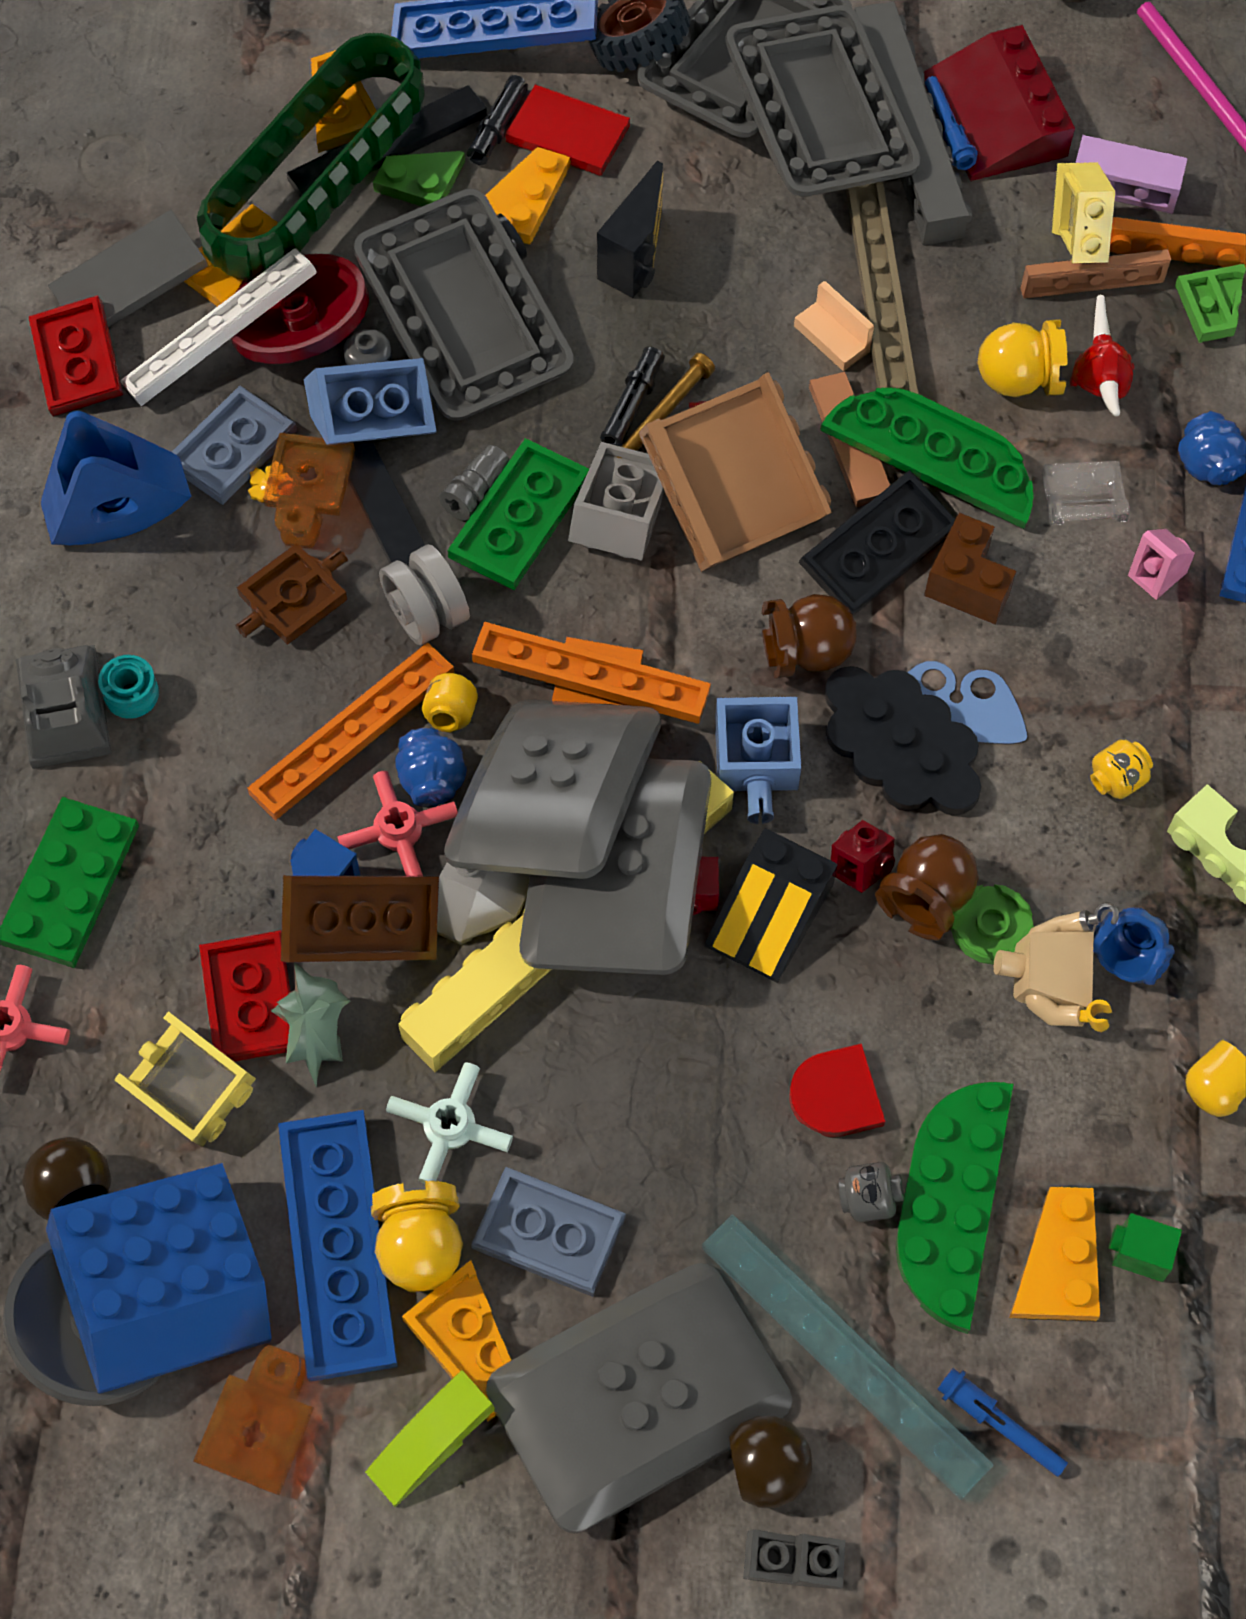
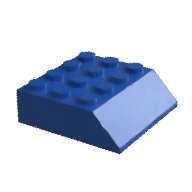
M223 1163L51 1209L46 1232L98 1394L271 1341L265 1281Z

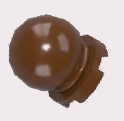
M813 594L796 600L789 609L782 599L763 602L761 614L769 615V629L762 630V637L769 667L777 666V670L774 671V678L793 676L796 665L807 671H826L840 666L851 655L856 644V622L849 608L833 596Z
M938 834L920 837L903 851L896 873L885 876L881 881L880 887L875 893L877 902L891 919H893L895 914H898L903 920L912 925L908 930L910 933L928 940H940L943 934L948 932L953 926L955 920L953 912L960 910L973 896L979 880L976 859L969 848L952 836Z

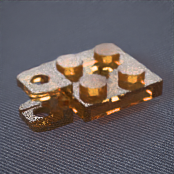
M279 433L263 501L266 507L276 508L275 525L278 531H280L284 545L293 546L297 543L301 548H312L319 538L323 522L321 514L340 516L355 453L353 442L327 445L323 438ZM309 468H315L317 477L313 480L305 481L300 476L301 473H307ZM293 533H299V534H302V535H304V536H303V537H296V536L293 535Z
M268 1345L259 1353L247 1381L229 1374L193 1462L280 1495L314 1411V1407L297 1401L307 1374L305 1360L295 1354ZM285 1363V1372L277 1377L276 1368L279 1364ZM255 1421H259L262 1423L260 1431L266 1434L263 1443L255 1441L252 1448L246 1446L247 1438L243 1435V1430L246 1426L252 1427Z

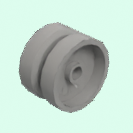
M427 544L412 552L409 557V566L397 560L380 569V582L392 611L405 632L417 645L422 646L437 638L440 633V624L452 630L469 620V607L461 586L449 564L433 545Z

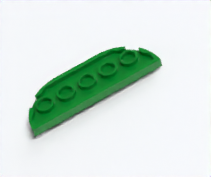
M883 387L876 388L874 392L858 396L852 395L831 410L821 424L820 431L904 472L910 470L917 478L1022 529L1027 524L1033 506L1032 480L1030 481L1026 468L1022 463L1023 457L1005 437L968 417L917 393L904 389Z
M984 1082L963 1087L943 1098L929 1112L919 1129L913 1147L904 1201L897 1229L896 1256L904 1283H907L913 1295L921 1303L920 1307L943 1325L966 1334L970 1331L1014 1085L1011 1083Z

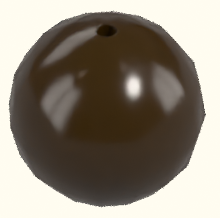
M64 1137L51 1140L34 1152L25 1166L22 1182L27 1203L39 1216L48 1220L50 1211L53 1208L108 1194L111 1185V1174L107 1159L94 1145L76 1137Z
M757 1416L741 1423L729 1436L732 1459L742 1501L758 1508H778L794 1501L806 1488L812 1473V1454L805 1435L791 1422L776 1416Z

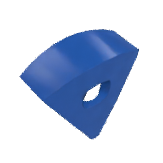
M73 411L66 417L42 495L41 507L51 544L84 545L109 541L144 530L179 509L191 498V493L179 456L85 412Z

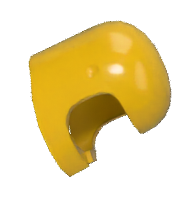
M1224 1040L1219 1041L1188 1070L1186 1075L1187 1091L1193 1101L1203 1111L1215 1117H1225L1237 1111L1239 1104L1246 1097V1056L1235 1046Z

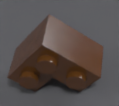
M959 512L929 572L924 596L996 625L1010 595L1016 571L985 558L989 551L995 526Z

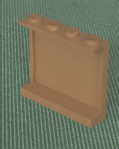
M769 372L754 382L662 421L659 418L647 423L638 432L701 572L821 520L832 513L829 507L831 506L830 495L823 485H819L814 474L816 468L813 457L809 451H804L798 438L800 436L798 424L793 416H788L783 404L784 394L782 388L776 380H772Z

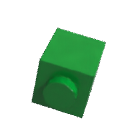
M1130 1213L1123 1225L1116 1224L1109 1243V1249L1115 1251L1112 1266L1163 1282L1172 1271L1182 1230Z

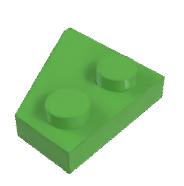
M452 151L387 156L373 181L374 192L422 207L447 197L465 163V152Z
M1244 264L1178 276L1175 286L1199 343L1234 336L1238 323V308L1242 297V282L1246 270Z

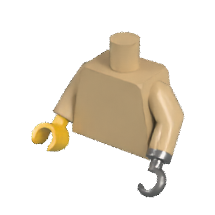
M1103 903L1096 908L1094 914H1090L1088 910L1052 918L1031 928L1029 933L1016 944L1015 952L997 951L994 959V973L996 975L1014 977V998L1019 1002L1025 1003L1029 1010L1048 1025L1082 1027L1086 1022L1095 1031H1106L1110 1026L1108 1020L1096 1019L1094 1017L1098 1013H1112L1110 1004L1104 1000L1092 1001L1094 932L1088 931L1093 930V924L1101 923V915L1106 909L1112 910L1113 917L1110 923L1116 924L1119 919V911L1115 905Z

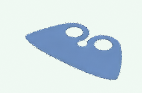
M925 661L916 665L908 672L920 683L922 694L938 696L943 699L950 707L951 721L963 723L971 728L977 736L978 742L1012 744L1020 743L1027 739L1025 724L1016 700L1005 681L995 672L975 670L968 673L961 682L960 692L963 695V700L960 703H954L950 700L949 695L955 690L956 680L954 673L946 665L936 661ZM930 669L941 671L946 677L945 686L938 691H931L925 688L921 682L922 674ZM979 677L990 679L995 685V693L988 699L977 698L971 692V683Z

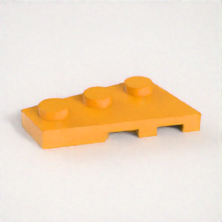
M537 147L485 195L496 215L501 213L511 222L523 243L531 245L570 168V157Z
M1049 1188L1009 1318L1097 1321L1099 1319L1100 1304L1094 1188Z

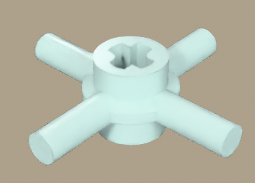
M465 1062L463 1064L451 1098L439 1100L430 1108L395 1096H391L388 1101L386 1112L423 1124L426 1137L432 1143L418 1179L423 1184H425V1181L437 1180L448 1150L459 1148L469 1140L505 1152L509 1151L513 1136L476 1124L474 1114L467 1105L480 1070L478 1066L472 1063ZM449 1119H456L457 1126L451 1124L450 1129H443L442 1122L448 1124Z

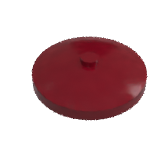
M303 255L313 264L317 273L230 339L232 345L242 356L267 364L301 361L334 347L359 325L368 308L369 291L359 268L351 261L336 255ZM247 280L237 291H239L252 280Z

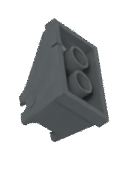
M83 645L67 649H50L16 659L28 756L32 769L112 754L105 703L98 684L100 669L95 645Z

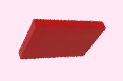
M535 84L507 130L506 142L532 152L539 147L570 157L571 166L602 176L630 127V118Z
M98 295L28 316L48 411L52 416L123 395L104 307Z
M281 930L199 945L212 1045L234 1062L287 1052L290 1026L286 1021L271 1012L278 1005L277 1002L291 992L287 962L281 961Z

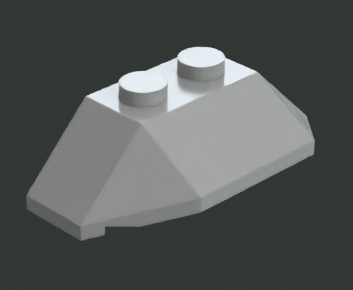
M446 863L439 876L437 934L462 945L471 941L473 937L489 933L502 927L507 922L515 921L526 902L530 874L453 867Z

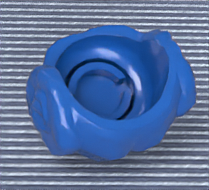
M1213 411L1203 413L1188 422L1184 430L1185 437L1179 442L1178 452L1186 470L1192 477L1199 481H1209L1213 486H1220L1221 484L1227 485L1246 473V440L1241 435V431L1235 422L1226 420L1221 413Z
M433 728L411 730L402 736L398 743L399 752L395 758V765L399 781L403 789L411 796L413 803L421 807H436L453 799L456 790L464 783L467 773V767L460 746L454 740L441 736L439 731Z
M1131 907L1119 912V919L1116 924L1110 923L1113 912H1108L1104 921H1101L1094 931L1093 954H1096L1100 964L1107 971L1118 978L1131 983L1144 982L1146 985H1154L1157 979L1167 970L1170 960L1175 954L1174 947L1169 944L1168 927L1163 920L1152 916L1143 908Z

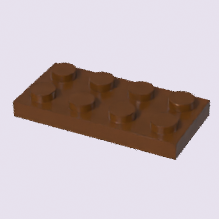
M283 875L281 961L436 960L439 877Z

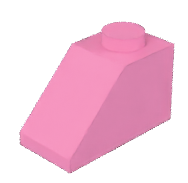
M1167 529L1148 530L1142 535L1128 576L1157 600L1187 574L1195 553L1183 539L1175 537Z

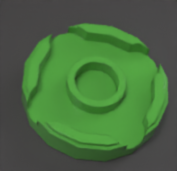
M994 884V887H983V885L976 886L971 900L960 910L953 912L955 920L951 927V932L955 943L965 955L980 963L994 964L995 955L998 950L1015 952L1016 944L1034 927L1032 912L1029 904L1014 890L1003 885Z

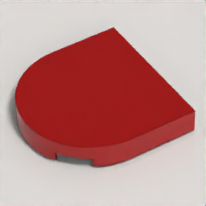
M862 1044L811 1056L795 1071L790 1085L789 1101L795 1117L801 1124L806 1125L815 1132L821 1133L825 1137H842L884 1127L886 1121Z

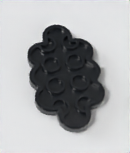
M847 666L839 668L830 675L826 683L825 698L826 703L834 714L828 722L826 731L827 741L832 750L837 754L853 758L854 773L861 781L870 785L882 786L883 795L888 803L903 811L919 810L929 802L941 812L950 815L965 814L974 808L981 792L980 778L971 768L979 747L977 736L971 728L963 723L951 721L950 707L943 699L938 696L922 694L920 683L906 671L889 670L874 678L862 668Z

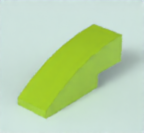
M461 1370L395 1436L365 1473L396 1507L463 1445L462 1440L494 1412L493 1404L465 1372Z

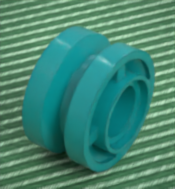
M121 655L107 662L100 671L98 678L99 688L107 708L113 714L122 718H137L151 711L156 705L159 698V687L153 669L145 659L135 655ZM128 684H136L130 689H122Z

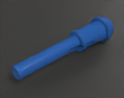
M931 76L925 80V86L928 93L930 92L932 95L934 107L943 125V139L951 149L952 165L959 170H967L977 161V149L970 144L964 126L962 124L958 126L938 78Z
M952 1368L937 1388V1390L944 1394L942 1397L944 1401L949 1398L975 1418L979 1424L986 1421L1056 1477L1063 1472L1068 1464L1067 1461L995 1406L997 1400L990 1397L965 1377L967 1372L962 1370L959 1373L956 1369ZM974 1400H976L988 1411L992 1412L995 1416L1001 1419L1004 1422V1425H1001L987 1412H985L978 1405H976L974 1403Z

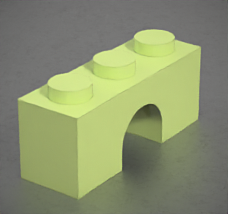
M1207 784L1174 815L1167 832L1172 836L1177 846L1183 850L1190 851L1202 862L1209 874L1216 878H1221L1233 889L1236 897L1246 904V850L1232 845L1225 833L1229 829L1238 810Z

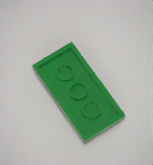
M525 438L448 548V558L515 590L576 500L589 468Z
M62 797L0 926V945L75 968L139 828L137 819Z

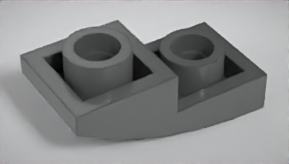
M752 1529L747 1531L743 1579L796 1586L841 1589L843 1588L846 1540L809 1534L793 1536Z

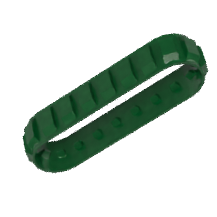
M364 33L347 40L324 62L311 79L305 83L292 100L286 104L273 121L211 187L207 197L201 202L197 214V222L203 252L214 267L220 268L232 277L241 280H253L291 250L296 248L300 252L309 242L312 235L331 217L330 215L351 194L353 188L372 170L373 165L392 147L394 141L412 124L415 114L420 112L425 96L420 60L407 45L398 38L384 33ZM368 78H388L400 83V86L276 226L267 233L252 238H235L221 232L347 89L355 83Z

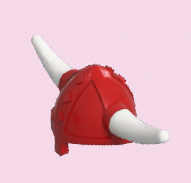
M1098 295L1093 345L1076 359L1070 379V386H1077L1078 384L1087 392L1102 397L1109 411L1114 416H1119V399L1124 398L1129 393L1135 366L1131 361L1130 353L1113 341L1108 325L1105 297Z

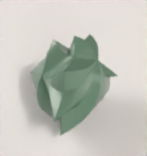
M294 962L295 990L278 1001V1005L271 1012L286 1021L290 1026L286 1063L305 1060L314 1084L317 1086L318 1072L322 1061H343L340 1037L337 1035V1020L342 1007L351 1002V1000L338 990V983L323 977H312Z

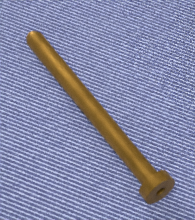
M696 353L689 361L691 368L621 447L638 451L643 445L638 432L647 423L659 418L661 421L666 419L702 377L709 378L715 371V365L711 359L702 353Z

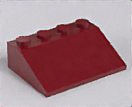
M1023 25L991 32L924 71V86L927 78L931 76L938 78L958 126L960 124L964 126L970 144L977 149L976 163L971 168L965 170L970 181L1068 157L1075 127Z

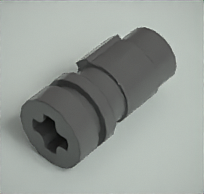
M489 445L481 454H478L463 471V474L455 476L439 495V500L444 509L459 520H468L509 462V457L506 453L494 445Z

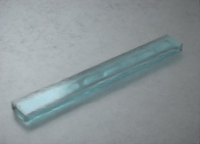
M733 1214L702 1244V1249L961 1501L993 1467V1464Z

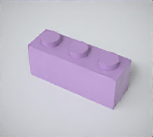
M1082 136L1076 163L1098 162L1115 190L1114 201L1173 214L1187 158L1101 138Z

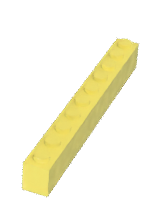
M710 771L711 789L704 834L732 810L734 791L712 771ZM524 914L513 924L507 922L495 933L493 941L483 950L480 948L474 950L463 962V968L452 977L450 975L443 977L432 989L431 996L421 1004L418 1002L414 1003L401 1016V1022L398 1024L401 1039L435 1073L552 970L530 967L523 961L519 945Z

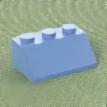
M423 358L315 368L304 378L310 417L327 445L436 433Z

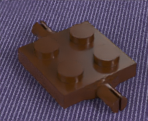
M297 543L237 587L238 595L252 609L250 615L235 624L238 632L246 638L258 627L264 625L272 629L287 645L347 601L346 591L333 579L331 574L348 561L345 553L341 552L340 548H337L321 561L310 556Z

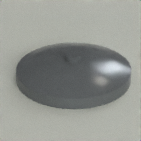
M50 1241L42 1244L24 1260L15 1273L7 1292L3 1310V1332L8 1351L14 1363L28 1381L44 1393L58 1400L82 1406H102L128 1400L150 1388L162 1377L160 1375L98 1394Z

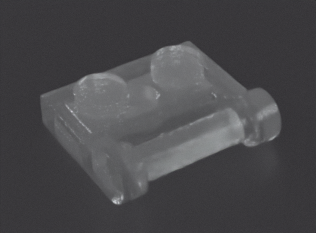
M1119 461L1044 464L1042 475L1051 525H1064L1065 521L1114 519L1115 522L1128 521L1129 503L1125 498ZM1111 501V504L1064 506V503Z

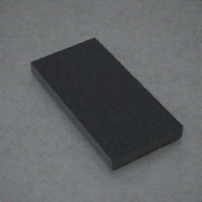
M909 470L802 556L798 563L829 596H833L846 605L852 616H854L944 542L956 519Z

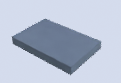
M239 386L172 452L180 457L186 480L223 505L251 477V471H254L255 468H260L297 432L295 422L242 386Z
M505 1167L471 1246L473 1250L593 1297L626 1214Z

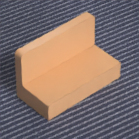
M826 281L818 285L816 302L797 315L794 320V327L842 371L848 369L870 352L874 325Z

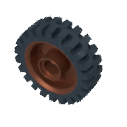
M608 0V4L602 3L598 7L596 40H588L597 61L603 68L606 67L610 71L616 68L617 72H624L627 67L629 71L636 70L638 64L645 67L650 65V60L653 58L656 62L662 59L663 52L671 53L674 50L673 44L680 45L683 41L682 36H687L689 32L688 27L691 26L690 16L683 0Z

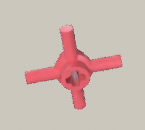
M388 771L377 772L373 775V779L383 808L376 815L373 826L337 836L338 843L350 850L378 841L384 847L398 852L406 876H423L413 845L420 838L423 827L456 818L458 811L455 802L417 812L413 807L397 800ZM400 824L401 828L396 829L395 825Z
M16 965L6 999L0 1001V1027L4 1026V1030H0V1071L6 1052L22 1047L27 1039L65 1046L69 1041V1029L34 1023L28 1011L22 1006L33 971L25 965Z

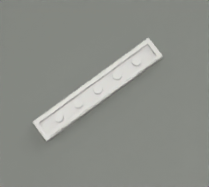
M296 248L291 250L121 379L120 382L141 406L315 275L317 273L316 269Z

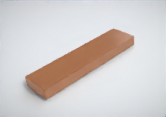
M1168 250L1109 256V262L1072 263V260L1026 265L1021 292L1023 298H1033L1163 283L1171 258Z
M845 372L812 379L809 383V389L822 422L834 407L846 398L854 395ZM828 435L856 508L867 505L890 486L880 459Z

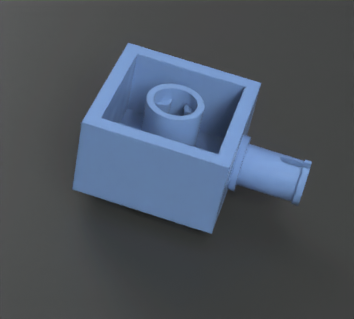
M797 697L717 698L715 713L717 777L732 791H747L748 821L758 824L759 808H761L762 824L771 822L774 819L772 791L798 790L801 755Z

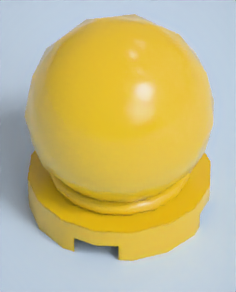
M1047 320L1043 322L1040 332L1029 324L1011 323L997 328L986 336L979 348L977 362L984 382L996 393L1015 398L1031 394L1040 385L1044 388L1047 396L1064 394L1066 381H1059L1060 366L1067 365V343L1065 330L1059 329L1061 327V320Z
M425 1181L426 1190L404 1192V1185L401 1183L382 1188L373 1193L371 1216L375 1220L384 1223L376 1235L375 1255L382 1274L394 1285L409 1292L435 1290L449 1280L459 1266L463 1241L457 1224L449 1217L459 1208V1198L456 1194L455 1185L446 1182Z

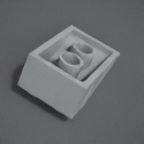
M604 442L600 443L574 503L568 538L569 542L581 544L587 548H596L615 553L625 558L643 559L665 492L647 453Z

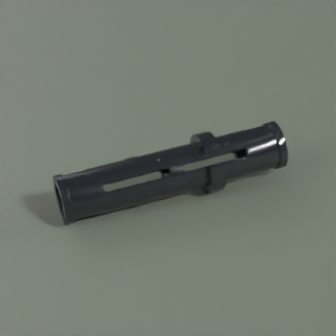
M517 75L509 76L485 121L481 120L479 123L476 138L467 150V157L472 155L470 160L477 165L486 164L495 145L500 144L503 140L505 127L513 116L520 100L528 90V84L523 85L525 80Z
M651 346L645 347L635 369L628 373L625 379L626 387L604 431L600 435L602 442L620 447L623 445L625 436L645 396L651 394L655 386L653 380L665 360V355L659 349Z

